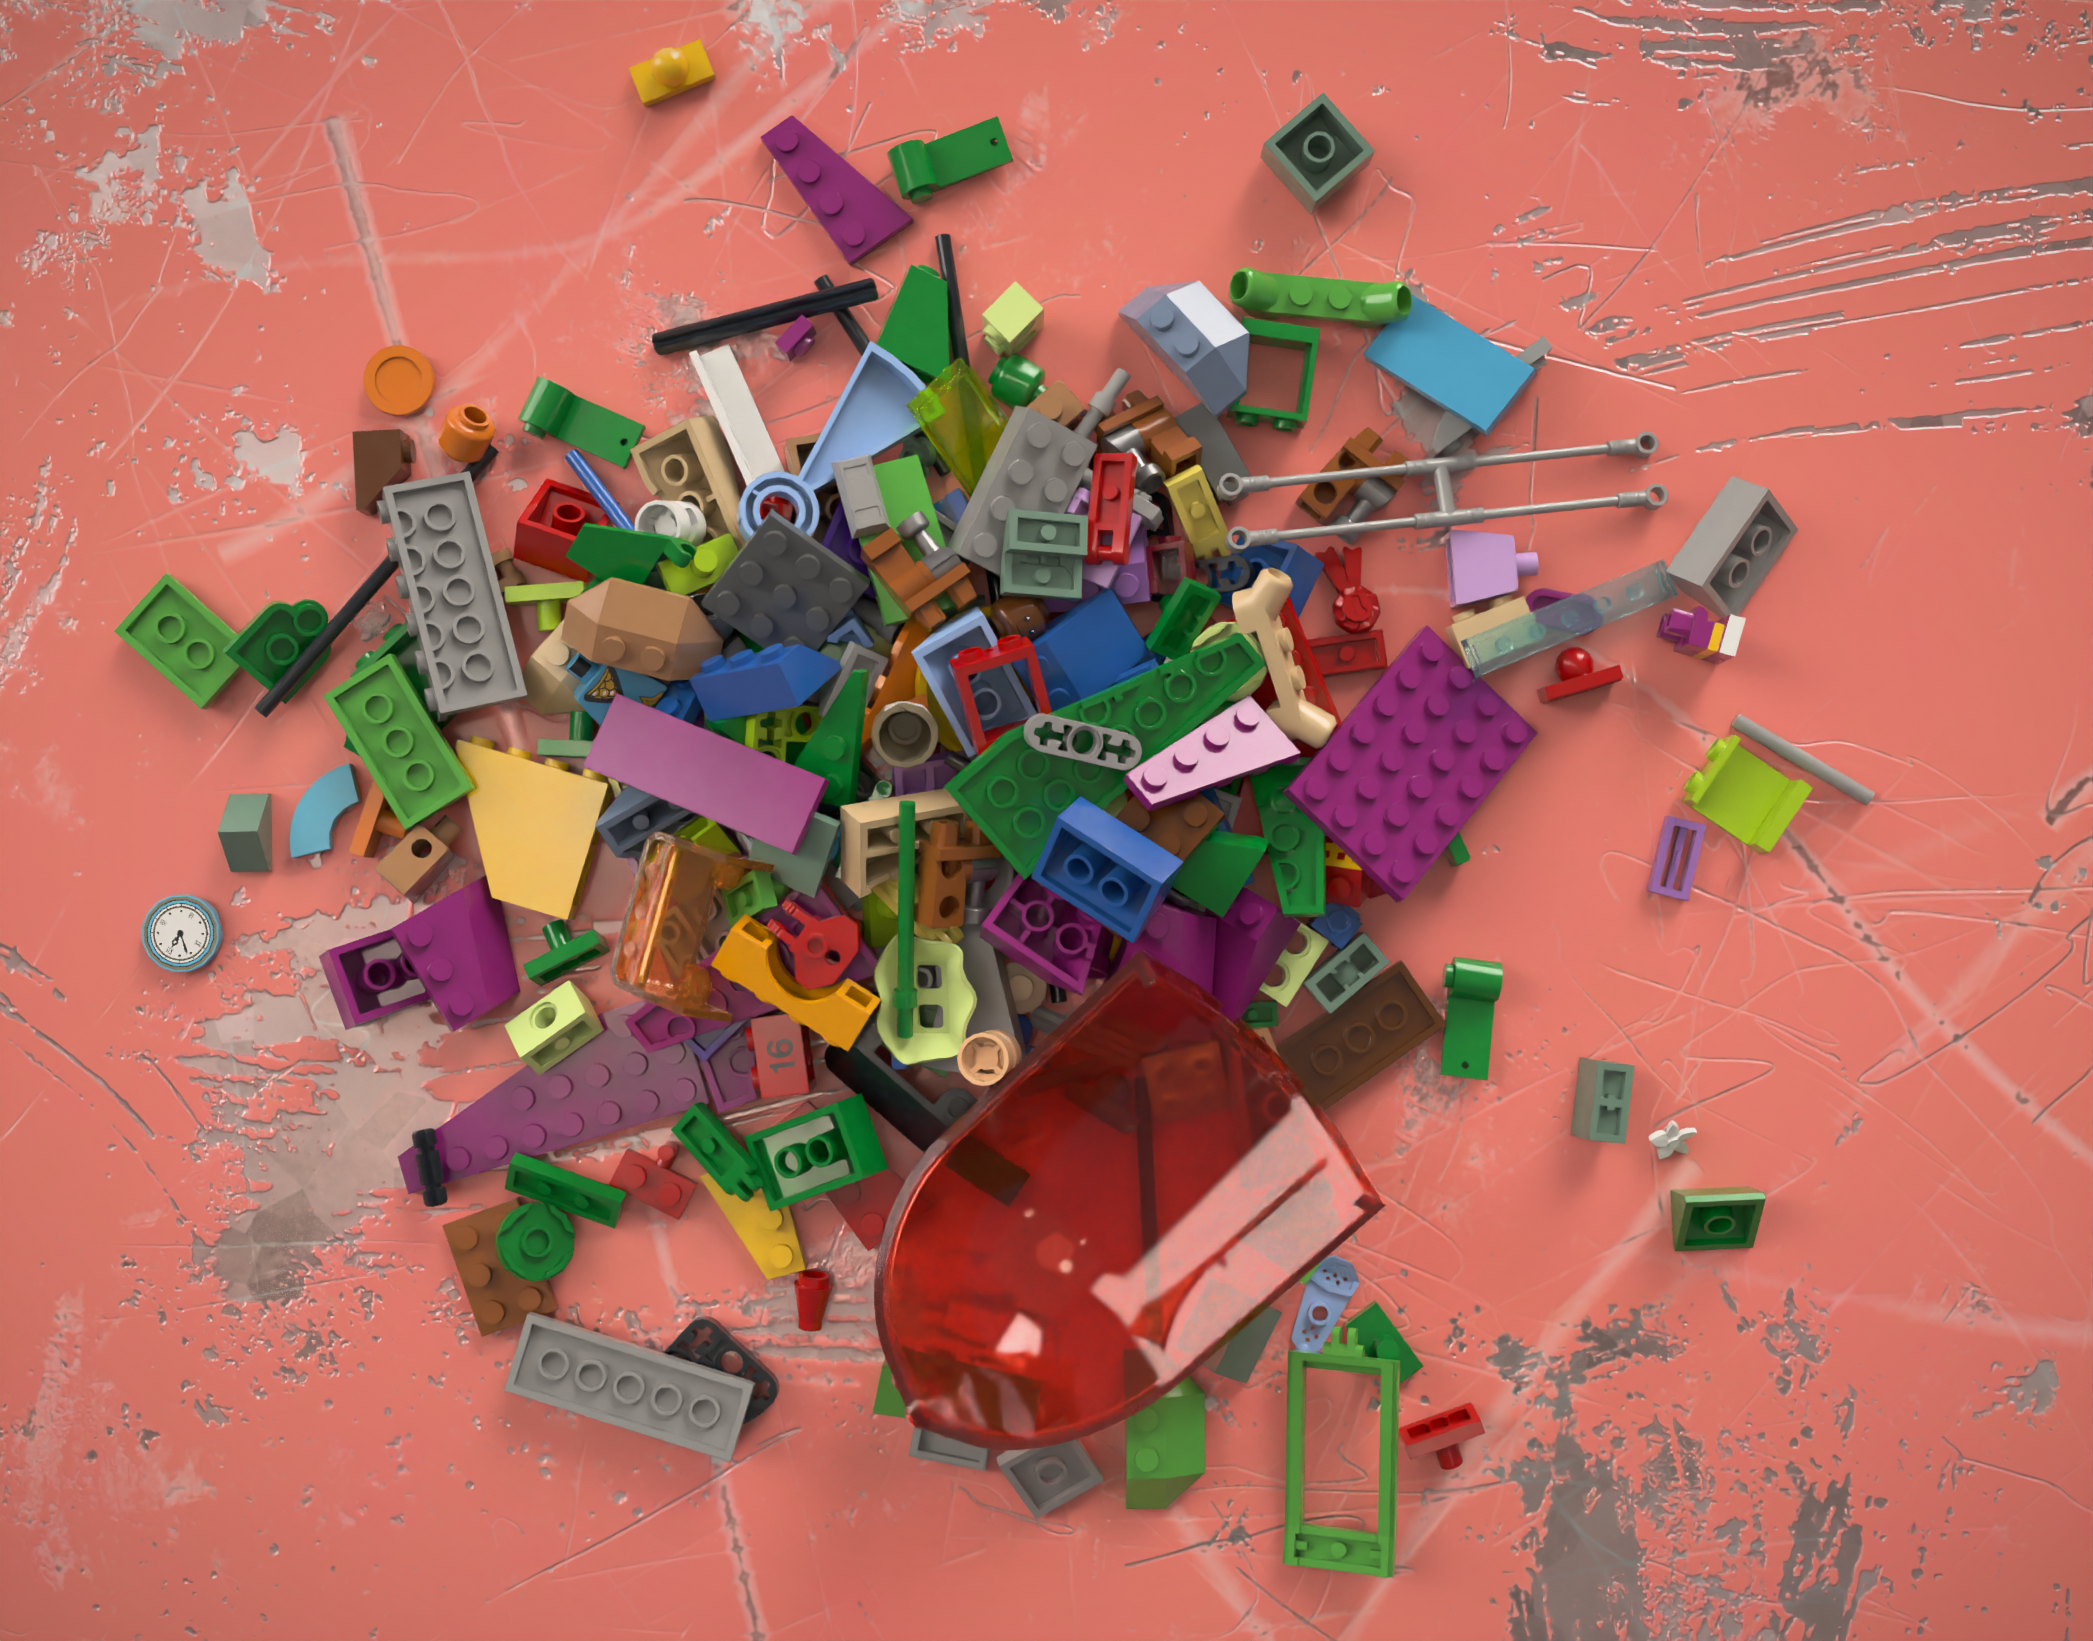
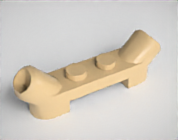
M1263 569L1260 571L1252 588L1233 592L1232 604L1234 614L1242 635L1257 631L1278 700L1269 706L1266 714L1290 741L1299 739L1318 749L1323 747L1337 724L1336 718L1306 701L1303 689L1306 687L1305 676L1302 668L1299 665L1295 666L1291 651L1294 650L1292 635L1287 627L1283 628L1279 616L1293 588L1292 580L1287 574L1278 569Z

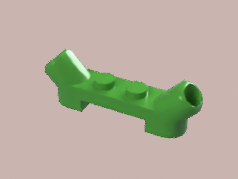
M1242 267L1233 274L1229 286L1231 302L1236 306L1242 307L1249 316L1261 319L1277 320L1279 316L1354 323L1353 327L1376 329L1390 322H1400L1407 319L1412 306L1411 290L1402 281L1373 283L1265 273L1249 267Z

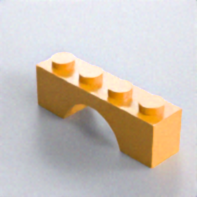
M744 914L731 928L711 964L727 980L743 985L754 992L755 996L762 1002L773 1004L787 1013L797 1024L808 1026L822 1035L826 1042L833 1046L841 1047L847 1052L860 1036L881 1001L879 997L849 978L834 986L819 987L811 990L806 989L785 968L779 954V937L771 932L768 927L747 914Z

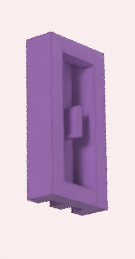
M1665 816L1647 892L1688 901L1707 825L1673 816ZM1674 826H1677L1678 830L1664 886H1659ZM1687 830H1693L1679 890H1674L1673 886Z

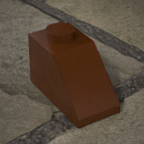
M400 429L352 432L356 510L367 516L375 515L378 512L376 501L382 500L383 487L404 483L411 475V463L416 462L415 443L413 440H410L409 435Z

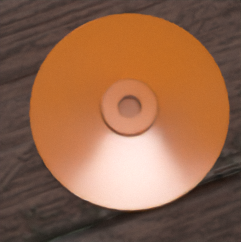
M394 345L383 348L369 360L364 371L363 384L367 397L379 410L392 416H409L417 413L428 404L435 390L436 380L432 365L419 351L408 346Z

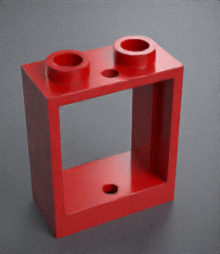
M1020 635L1006 636L997 641V646L983 650L979 646L970 647L958 652L957 658L949 660L971 741L978 756L1005 732L1024 725L1028 719L983 731L968 679L969 675L1024 659L1038 713L1049 714L1052 712L1034 645L1027 637L1021 638Z

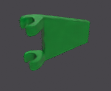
M585 523L568 550L566 557L603 581L614 577L643 585L663 552L675 565L685 568L693 559L697 549L690 542L673 536Z

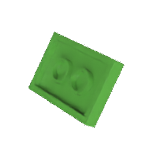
M168 573L158 581L114 630L115 633L201 709L207 710L243 669L223 651L238 633L173 575Z

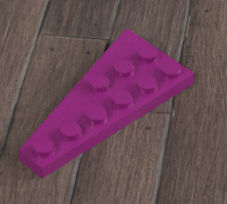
M821 885L819 893L815 898L794 890L778 902L777 907L756 920L764 926L771 919L780 921L798 936L805 925L785 912L781 905L786 899L795 902L812 916L817 914L823 919L844 913ZM862 937V948L834 984L823 987L834 986L846 978L856 982L874 976L878 957ZM779 938L781 960L788 972L795 978V956L788 950L790 945ZM717 949L631 1015L624 1023L646 1052L650 1053L778 1008L773 1004L762 1002L755 996L754 992L739 983L727 980L719 970L712 967L711 964L719 951ZM830 950V958L833 961H840V954L835 950Z

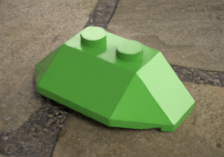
M1125 1350L1126 1509H1166L1205 1473V1393L1165 1350Z

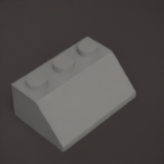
M1731 476L1724 488L1717 494L1715 501L1702 520L1696 524L1693 533L1684 546L1674 556L1666 573L1681 591L1720 618L1730 614L1739 616L1798 531V528L1769 489Z

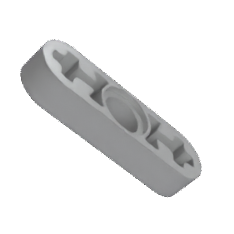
M1039 713L1033 715L1027 720L1023 730L1026 743L1033 749L1114 769H1131L1139 762L1142 755L1140 742L1131 734L1049 714ZM1048 722V729L1063 733L1062 741L1045 738L1043 744H1040V737L1034 735L1035 728H1042L1044 723ZM1064 725H1068V728L1064 732ZM1081 730L1089 731L1093 737V745L1085 753H1077L1072 746L1074 735ZM1103 734H1107L1106 738L1103 741ZM1125 740V746L1130 748L1129 756H1122L1120 762H1117L1118 755L1102 750L1103 742L1120 746L1122 741ZM1061 743L1063 744L1062 750L1058 749ZM1100 752H1101L1102 758L1099 759V758H1097V756H1098V755L1100 754Z

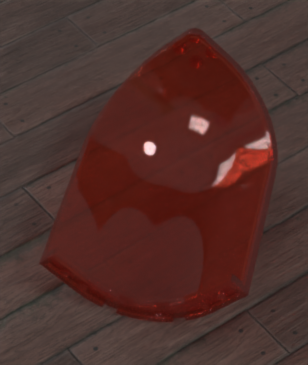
M1142 950L1122 966L929 1147L911 1171L894 1202L881 1238L874 1279L875 1321L879 1341L892 1373V1383L900 1392L906 1407L905 1414L907 1419L918 1429L923 1428L940 1434L944 1438H951L980 1448L1025 1450L1069 1442L1113 1426L1148 1407L1180 1384L1386 1206L1336 1125L1321 1105H1317L1313 1109L1300 1092L1305 1085L1278 1054L1240 1017L1233 1022L1220 1011L1224 1007L1223 1003L1215 996Z

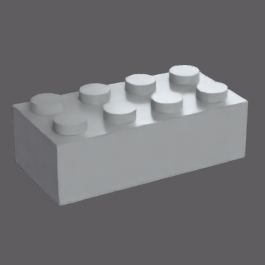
M1016 406L947 547L953 549L957 556L1000 577L1008 510L1019 509L1064 514L1098 444L1029 407Z

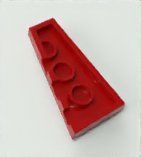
M808 1100L777 1124L815 1111L818 1108ZM889 1168L862 1180L825 1192L867 1251H870L932 1204L931 1201L922 1194H919L902 1177Z

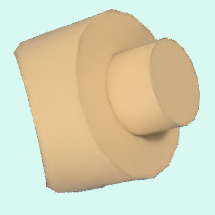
M1017 962L1008 963L1006 970L1017 1014L1032 1012L1044 1000L1047 984Z

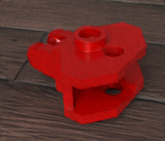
M786 899L781 906L788 915L805 925L804 929L797 936L782 922L771 919L766 926L771 932L790 945L788 950L795 956V980L808 990L834 984L862 948L861 922L849 913L824 919L817 914L812 916L795 902ZM830 950H835L840 954V961H833L830 958Z

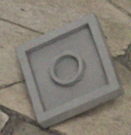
M1065 1418L1053 1424L1049 1429L1039 1432L996 1457L999 1468L1035 1519L1104 1481L1101 1470Z

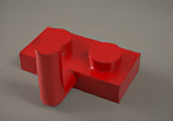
M669 1141L658 1149L657 1161L630 1148L626 1149L609 1185L627 1192L626 1194L679 1220L698 1183L670 1169L679 1152V1145L674 1141Z

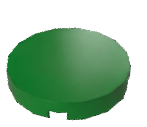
M540 1202L522 1204L510 1211L499 1224L495 1238L497 1257L503 1268L517 1279L529 1282L551 1279L561 1273L573 1257L575 1249L573 1248L575 1238L574 1227L568 1216L555 1205Z

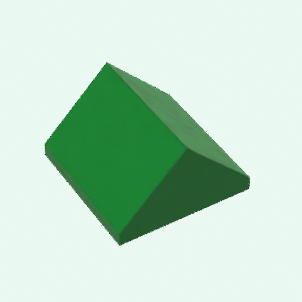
M1749 1186L1670 1190L1673 1246L1675 1251L1753 1248L1766 1201L1764 1192Z

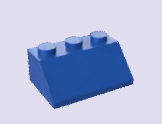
M778 643L757 653H753L752 649H747L730 658L724 659L722 655L713 656L701 663L702 669L690 678L689 681L709 722L798 707L841 669L839 661L804 645L798 644L783 647L781 643Z
M1080 796L1057 817L1031 878L1134 944L1170 892L1184 861Z

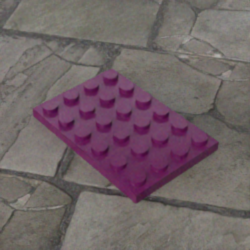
M1426 625L1417 632L1330 735L1325 745L1319 748L1282 793L1395 902H1400L1406 898L1537 735V732L1472 668L1467 669L1463 660Z

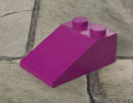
M1242 887L1223 918L1211 910L1205 909V913L1217 918L1211 1008L1236 1024L1301 924L1293 917H1285L1282 909L1245 887Z
M391 929L329 949L319 956L345 1030L431 1000L391 934Z

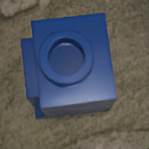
M1326 902V917H1312L1306 925L1312 930H1317L1331 941V945L1334 948L1342 950L1363 923L1360 922L1361 918L1359 917L1361 915L1350 906Z

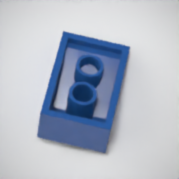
M1111 587L1103 589L1046 623L1045 633L1031 641L1036 651L1052 712L1107 689L1121 673L1130 670L1150 653ZM1024 659L1011 662L1034 697Z

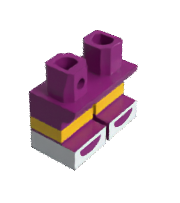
M1697 606L1689 612L1673 608L1669 614H1663L1656 637L1676 642L1674 652L1714 664H1720L1735 657L1746 618L1730 614L1717 622L1708 620L1707 611L1701 606Z

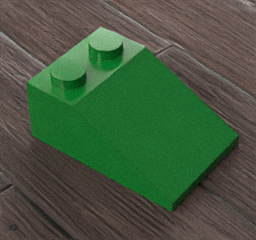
M862 1093L744 1137L749 1154L758 1165L756 1173L763 1181L761 1188L770 1212L888 1169Z

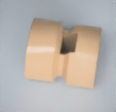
M993 1029L973 1034L967 1038L959 1048L957 1061L959 1070L964 1078L972 1084L986 1086L998 1083L1012 1076L1020 1066L1022 1054L1020 1045L1014 1036L1007 1031Z

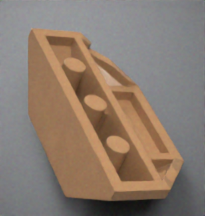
M614 577L601 582L567 602L561 639L592 662L668 681L689 680L702 669L700 666L702 662L722 654L725 640L720 632L715 630L707 616L691 597Z

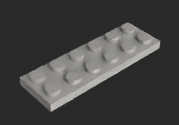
M530 1312L527 1314L504 1391L731 1462L756 1382Z

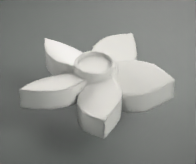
M1671 1120L1664 1128V1131H1655L1648 1137L1650 1142L1656 1146L1659 1159L1670 1156L1674 1150L1688 1154L1689 1148L1684 1140L1694 1136L1697 1131L1695 1128L1679 1130L1677 1123Z

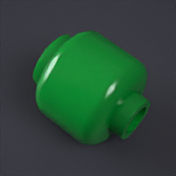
M1013 354L1009 358L1003 356L994 367L988 379V383L992 385V396L1013 410L1016 406L1027 407L1048 389L1043 385L1045 371L1020 354Z

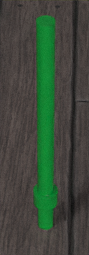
M914 801L899 802L897 987L893 989V1006L897 1008V1037L903 1039L913 1037V1008L917 1007L918 992L914 988L916 809Z

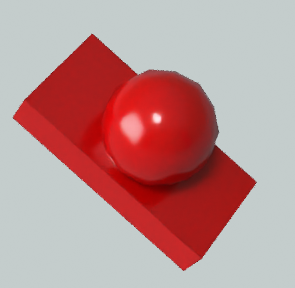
M1569 647L1558 655L1555 663L1556 673L1562 682L1537 690L1540 703L1546 704L1622 681L1624 677L1620 665L1593 672L1594 662L1590 654L1582 648Z

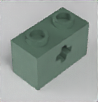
M1357 932L1342 950H1336L1308 974L1301 985L1324 1012L1331 1014L1384 969L1390 961L1365 932Z

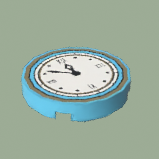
M171 895L158 901L147 913L142 925V943L148 956L159 967L172 972H187L208 965L220 950L223 942V929H221L219 921L220 916L217 910L205 899L194 895Z

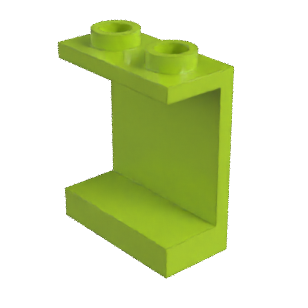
M1727 736L1723 740L1717 738L1705 754V757L1709 760L1702 771L1696 770L1686 781L1683 789L1687 793L1681 801L1756 853H1770L1813 787L1801 779L1789 780L1739 746L1738 743L1741 738L1738 736Z

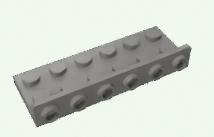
M470 471L383 487L382 500L376 501L381 524H389L392 537L386 538L387 550L390 561H398L401 575L395 576L400 599H408L411 612L405 613V620L410 637L417 636L420 650L414 651L419 674H427L430 688L424 689V695L428 711H436L438 721L447 720L448 715L526 699L527 691Z

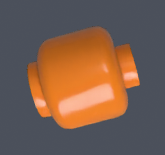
M475 404L454 406L448 411L437 439L442 450L452 460L472 463L479 461L487 453L496 429L490 415L482 407Z

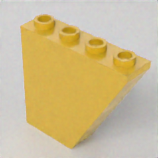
M471 735L470 742L458 739L455 746L458 759L476 787L475 790L467 794L491 897L565 920H575L600 838V832L595 824L609 808L613 795L612 785L605 783L606 776L588 769L583 770L582 776L567 772L569 764L546 757L545 764L530 761L531 752L510 746L507 753L493 749L494 741Z

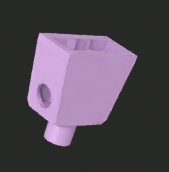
M1450 530L1445 535L1450 609L1513 594L1518 591V577L1538 575L1539 563L1537 553H1516L1515 539L1512 535L1465 530Z

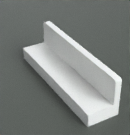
M726 344L701 356L697 350L690 352L689 355L746 485L748 486L757 477L765 473L774 471L785 472L730 345Z

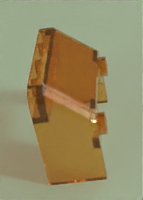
M654 832L646 840L612 959L610 975L613 984L619 989L681 1016L731 1022L733 1014L707 1004L712 988L709 972L704 967L695 964L716 888L722 890L734 889L743 877L744 868L772 873L774 865L733 850L664 832Z

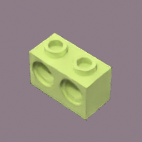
M1015 281L982 314L983 332L986 335L984 341L999 356L1003 352L1008 357L1017 354L1044 327V308Z
M1303 923L1296 930L1304 938L1303 948L1294 954L1284 949L1275 963L1280 966L1283 972L1281 982L1275 986H1268L1263 982L1259 988L1261 992L1285 1007L1288 1006L1329 943V940Z

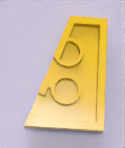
M709 1173L700 1175L705 1186L767 1280L806 1270L807 1265L791 1205L770 1212L762 1188L757 1192L753 1191L754 1196L748 1202H744L736 1194H727Z

